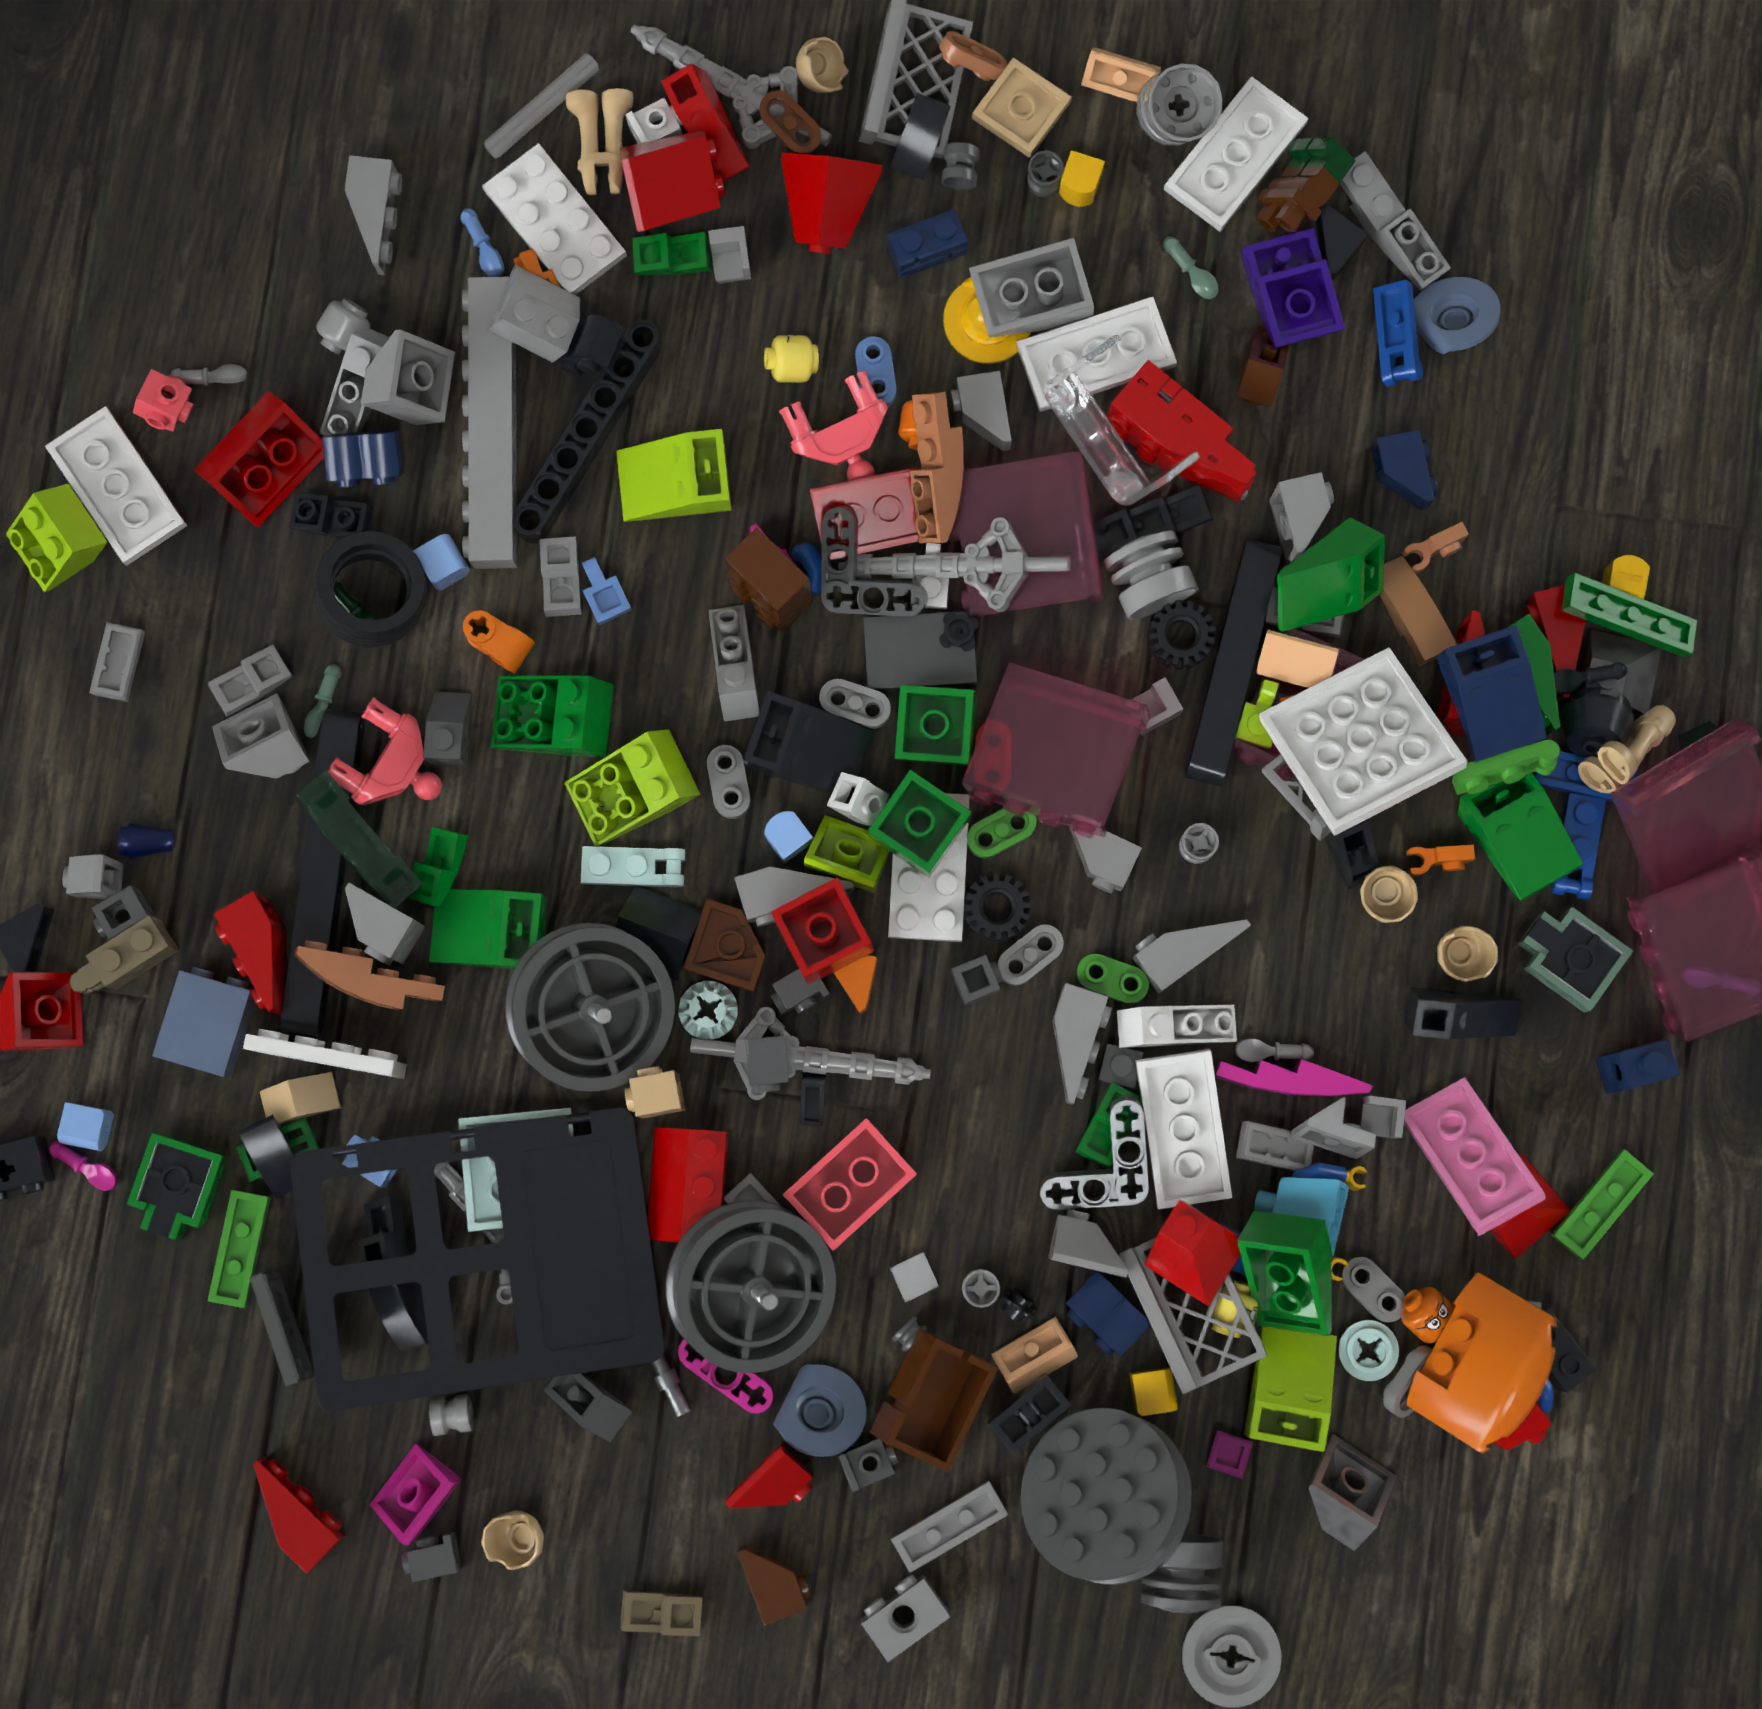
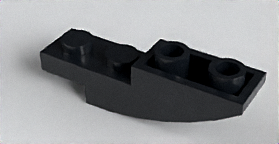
M388 1195L364 1204L368 1237L358 1241L361 1262L408 1256L400 1196ZM411 1282L369 1289L377 1312L400 1352H407L429 1345L422 1287L419 1283Z

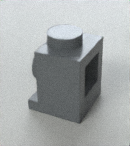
M131 885L91 908L97 917L93 920L96 930L102 938L108 937L109 940L149 915L155 917L140 889ZM123 911H128L130 914L129 920L121 924L119 921L120 914Z
M800 969L772 984L776 993L772 994L771 998L781 1015L794 1009L798 1014L802 1013L817 1003L814 997L821 994L824 1000L830 997V993L821 979L808 985Z
M877 1437L839 1453L838 1456L853 1492L895 1474L893 1465L899 1463L894 1448L886 1443L884 1444ZM872 1456L876 1458L878 1465L874 1470H867L863 1466V1460L866 1457Z
M456 1530L443 1535V1541L439 1542L438 1535L416 1540V1547L402 1551L403 1569L405 1574H411L412 1583L454 1574L463 1568Z

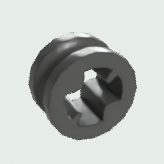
M915 1315L891 1338L893 1342L898 1341L902 1344L901 1350L903 1352L910 1348L919 1328L924 1331L928 1329L925 1325L919 1326L917 1324L918 1318Z

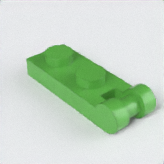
M1543 740L1476 763L1475 761L1467 763V768L1453 774L1452 784L1456 794L1459 795L1465 792L1477 794L1486 790L1489 785L1502 781L1506 784L1514 783L1521 780L1526 774L1537 772L1540 775H1550L1556 769L1560 752L1559 746L1552 740Z

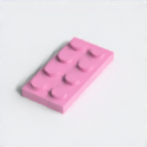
M1465 1077L1405 1110V1126L1479 1236L1546 1199L1544 1191Z

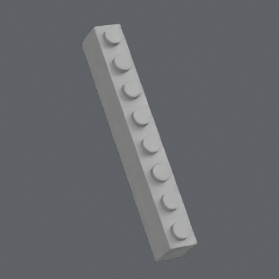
M469 277L468 290L462 291L463 311L468 312V325L462 326L463 346L468 347V360L462 361L463 381L468 382V395H463L462 397L463 416L468 417V430H463L462 433L463 451L468 452V465H463L462 468L463 486L468 487V501H463L462 514L464 523H469V536H463L462 549L463 557L469 558V562L474 569L517 568V530L513 524V515L517 508L516 344L488 330L509 277Z

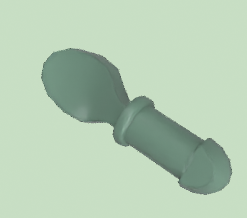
M1171 236L1165 238L1163 243L1164 250L1182 268L1181 271L1183 273L1188 271L1195 292L1205 299L1216 297L1218 294V284L1215 277L1209 271L1195 267L1194 264L1197 261L1191 258L1177 238Z
M329 665L324 671L325 675L319 692L315 695L318 704L308 712L304 721L303 729L307 737L313 738L316 736L324 711L333 702L332 697L342 674L338 665Z

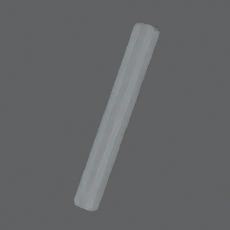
M584 54L487 138L484 142L486 150L494 158H499L559 106L566 99L568 92L577 90L598 72L599 67L595 59L589 54Z

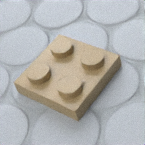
M1012 58L1006 69L973 111L972 119L1031 158L1069 106L1072 97L1015 58Z

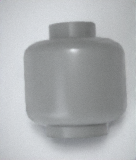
M343 298L342 301L335 300L330 302L316 325L317 331L323 337L321 344L336 354H340L342 349L346 351L351 333L370 329L371 324L366 318L369 313L347 298Z

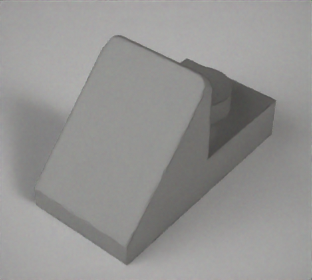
M1346 1097L1339 1099L1291 1130L1290 1135L1291 1138L1354 1159H1358L1374 1149L1376 1134L1364 1131L1357 1124H1343Z

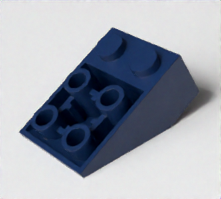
M1516 625L1446 648L1436 657L1475 763L1547 738L1530 661Z

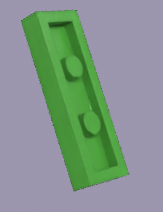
M1621 1149L1551 1236L1577 1258L1584 1260L1654 1173L1628 1151Z
M231 1190L208 1302L248 1308L252 1289L249 1277L255 1275L271 1197Z

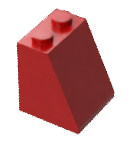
M704 130L620 147L621 161L637 232L721 208L719 197L725 196V190L721 174L714 176L711 163L718 160L714 139H706Z

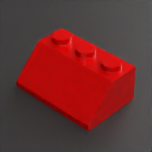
M268 391L199 463L194 471L258 528L324 458L323 442L288 405Z
M655 1128L647 1217L650 1240L679 1243L684 1234L700 1218L724 1205L728 1132Z

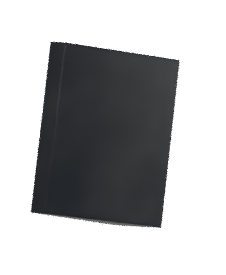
M635 886L618 916L615 928L623 930L646 944L661 960L669 977L678 981L702 911Z

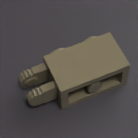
M149 915L87 954L86 958L89 963L78 969L77 973L74 972L71 975V979H69L70 988L84 995H91V993L99 991L104 987L118 990L178 952L179 949L162 921Z

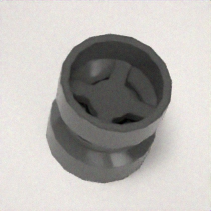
M958 142L949 143L945 146L943 158L947 163L946 168L942 171V185L957 190H968L976 187L978 174L975 171V165L979 162L980 156L978 147Z
M1040 151L1031 157L1028 164L1027 185L1034 195L1049 197L1059 191L1064 172V164L1061 157L1052 151Z

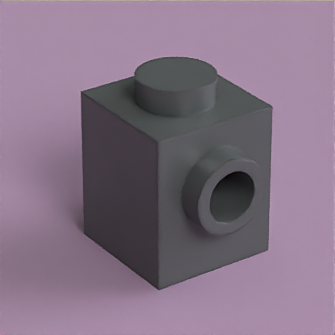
M986 955L951 969V975L964 1006L1000 991L998 983L1003 982L1002 975L996 961L989 963Z

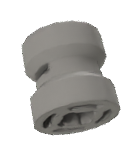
M1196 823L1188 827L1181 836L1179 851L1182 857L1190 863H1204L1217 851L1219 837L1215 829L1210 825Z
M976 1269L965 1276L961 1289L968 1303L975 1307L983 1308L990 1306L996 1301L999 1296L1000 1285L994 1274L984 1269Z
M469 1393L456 1395L454 1399L448 1402L443 1397L430 1399L429 1417L434 1436L445 1435L451 1428L452 1430H458L460 1433L473 1431V1408Z

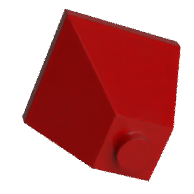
M12 972L8 974L0 994V1051H33L84 1046L81 993L73 991L69 984V979H71V975L74 973Z
M1522 1153L1519 1154L1520 1158L1544 1191L1546 1199L1489 1230L1513 1259L1518 1258L1571 1211Z
M1179 1200L1161 1228L1144 1265L1205 1305L1210 1306L1241 1255L1237 1241L1239 1235L1189 1203Z
M782 1442L728 1495L724 1503L729 1508L786 1505L791 1499L798 1503L813 1488L809 1481L813 1478L814 1474Z

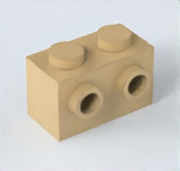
M659 1067L637 1070L638 1077L629 1079L630 1088L624 1089L628 1111L635 1112L636 1117L643 1119L686 1110L680 1074L674 1070L663 1072L662 1068L659 1069Z

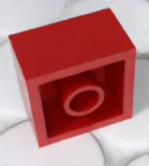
M838 877L771 911L808 985L875 951Z

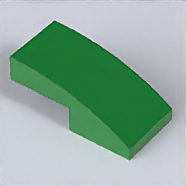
M706 232L675 237L662 233L632 238L634 273L636 275H676L711 271L710 242Z
M431 827L425 862L414 863L408 898L433 906L441 905L459 870L466 848L467 834L442 827Z
M1113 1082L1109 1086L1075 1151L1106 1169H1109L1113 1162L1109 1113L1111 1104L1115 1099L1124 1095L1133 1096L1141 1103V1097ZM1127 1105L1123 1106L1121 1113H1116V1116H1122L1124 1132L1130 1131L1131 1116L1137 1114V1112H1132L1130 1106Z

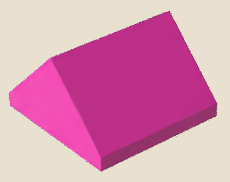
M415 1444L369 1505L398 1540L405 1546H409L417 1540L462 1478L421 1446Z

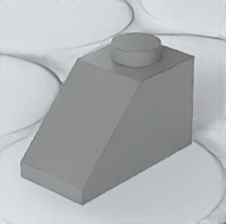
M1000 371L957 377L956 389L951 390L953 411H960L962 423L1000 450L1009 451L1012 440Z
M1074 817L1069 828L1088 877L1094 879L1092 885L1108 893H1112L1114 889L1121 892L1142 847Z
M98 854L69 857V866H65L62 876L63 887L67 888L66 894L76 898L107 899L121 891L123 863Z

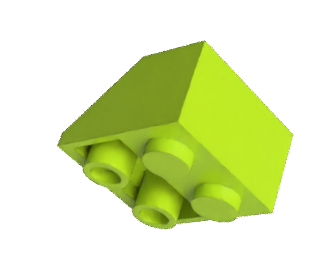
M69 484L33 493L6 533L12 547L17 550L28 567L30 574L36 579L44 592L52 590L93 563L107 544V540Z

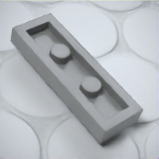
M988 1480L891 1537V1540L908 1571L911 1573L1006 1517L1008 1513Z

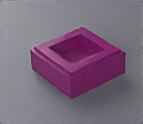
M1216 1430L1205 1466L1242 1479L1253 1442Z

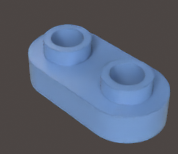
M879 337L865 338L858 344L855 351L857 373L866 370L872 387L875 384H882L885 387L884 392L876 393L878 400L882 399L890 407L896 398V381L891 349L888 343ZM871 349H875L880 353L879 357L875 359L869 358L866 354Z

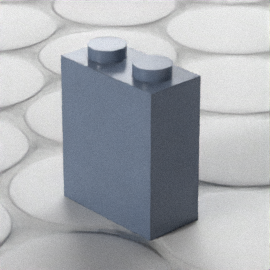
M192 967L191 973L179 970L152 1056L222 1077L232 1078L256 1003L250 990H248L250 983L231 977L227 978L226 984L212 980L213 972Z

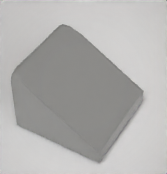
M924 1252L890 1267L905 1303L939 1287Z

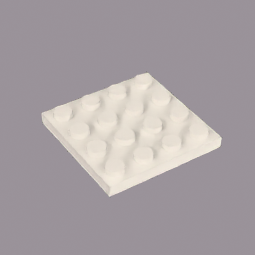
M1389 647L1259 714V721L1334 836L1467 768V760Z

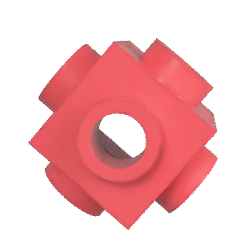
M151 369L136 397L132 413L144 418L154 428L167 429L173 432L178 421L185 424L194 404L189 402L192 388L186 386L178 377L172 375L165 376Z

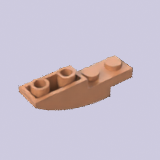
M946 392L912 395L913 417L916 423L917 450L921 461V469L910 470L911 493L914 499L916 514L915 526L918 532L919 543H945L948 541L954 525L962 490L964 468L962 427H950Z
M305 941L304 947L297 946L294 950V956L309 971L337 990L358 1000L394 1010L403 1009L405 997L435 1002L443 1000L445 986L436 985L435 977L414 974L413 980L399 978V971L377 968L376 974H371L373 959L364 957V950L343 947L342 953L327 951L328 944L314 941Z

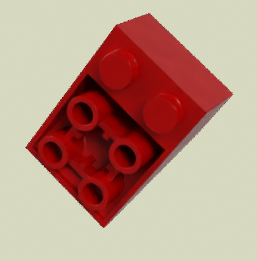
M252 891L215 912L214 916L218 924L214 928L221 941L225 945L230 943L237 956L233 957L232 960L241 976L245 977L248 975L255 987L250 992L261 1010L266 1008L269 1012L281 1015L288 971L287 930L270 899Z

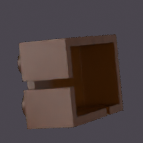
M757 527L725 558L728 569L726 575L730 578L728 582L732 586L730 588L731 592L743 604L750 601L755 605L756 616L770 630L775 626L783 633L813 603L810 579Z
M919 1328L888 1392L893 1397L891 1404L884 1401L870 1433L894 1448L949 1472L998 1367Z

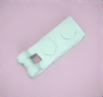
M582 846L581 884L684 887V875H681V862L685 861V849ZM656 861H666V874H656Z

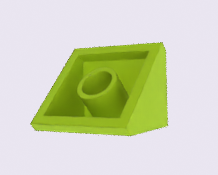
M824 815L805 856L804 866L805 869L835 879L838 877L840 880L851 881L853 886L874 893L889 850L868 837V830Z

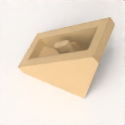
M333 1072L287 1080L260 1091L265 1116L274 1115L280 1125L342 1108Z

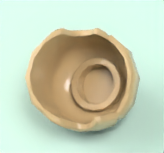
M827 37L810 39L803 44L797 54L796 73L806 88L816 93H830L843 88L840 83L847 75L848 69L844 64L843 52L837 42Z
M1391 865L1374 869L1365 877L1360 888L1361 901L1365 910L1373 918L1384 923L1402 921L1413 912L1418 901L1417 887L1413 878L1402 869Z
M1459 926L1446 932L1444 937L1440 939L1437 946V961L1446 975L1457 980L1468 982L1479 978H1486L1491 974L1498 962V947L1492 936L1482 929L1474 926Z
M515 1510L501 1513L494 1517L483 1530L481 1544L485 1556L490 1562H499L505 1565L508 1570L520 1569L521 1567L531 1565L540 1556L543 1549L544 1533L538 1521L532 1515Z

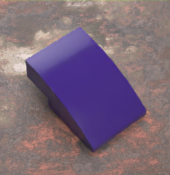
M1314 228L1244 246L1240 254L1261 319L1275 348L1345 329L1326 259L1322 260Z

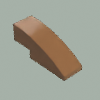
M1403 556L1385 563L1383 592L1379 595L1400 637L1404 635L1418 665H1424L1437 659L1436 657L1444 649L1455 646L1457 643L1434 601Z

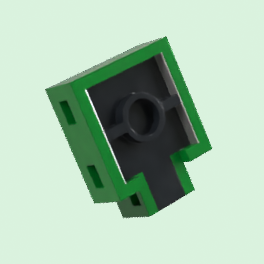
M152 1133L127 1202L129 1206L146 1210L140 1229L174 1240H183L188 1225L196 1228H205L229 1156L163 1134Z

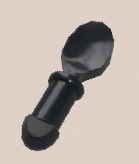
M1613 662L1612 665L1596 668L1587 667L1586 672H1578L1572 669L1560 670L1554 673L1556 693L1568 694L1574 692L1584 682L1593 685L1595 682L1611 679L1619 680L1625 677L1628 669L1623 663Z

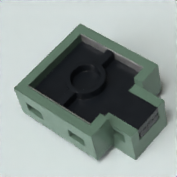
M1573 907L1566 909L1558 921L1546 912L1538 914L1517 943L1533 955L1524 967V970L1583 1013L1593 1009L1633 953L1632 949Z

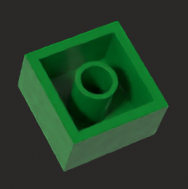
M900 685L895 759L905 762L972 766L978 693L975 690Z
M910 770L868 829V837L930 878L971 819L972 811Z

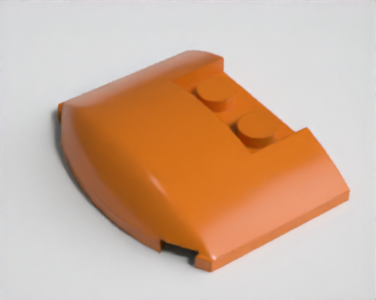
M1477 1273L1453 1304L1456 1307L1421 1371H1416L1406 1405L1475 1450L1485 1453L1490 1450L1487 1445L1500 1439L1502 1436L1508 1437L1524 1421L1539 1399L1554 1360L1556 1348L1551 1347V1326L1557 1327V1318L1483 1274Z

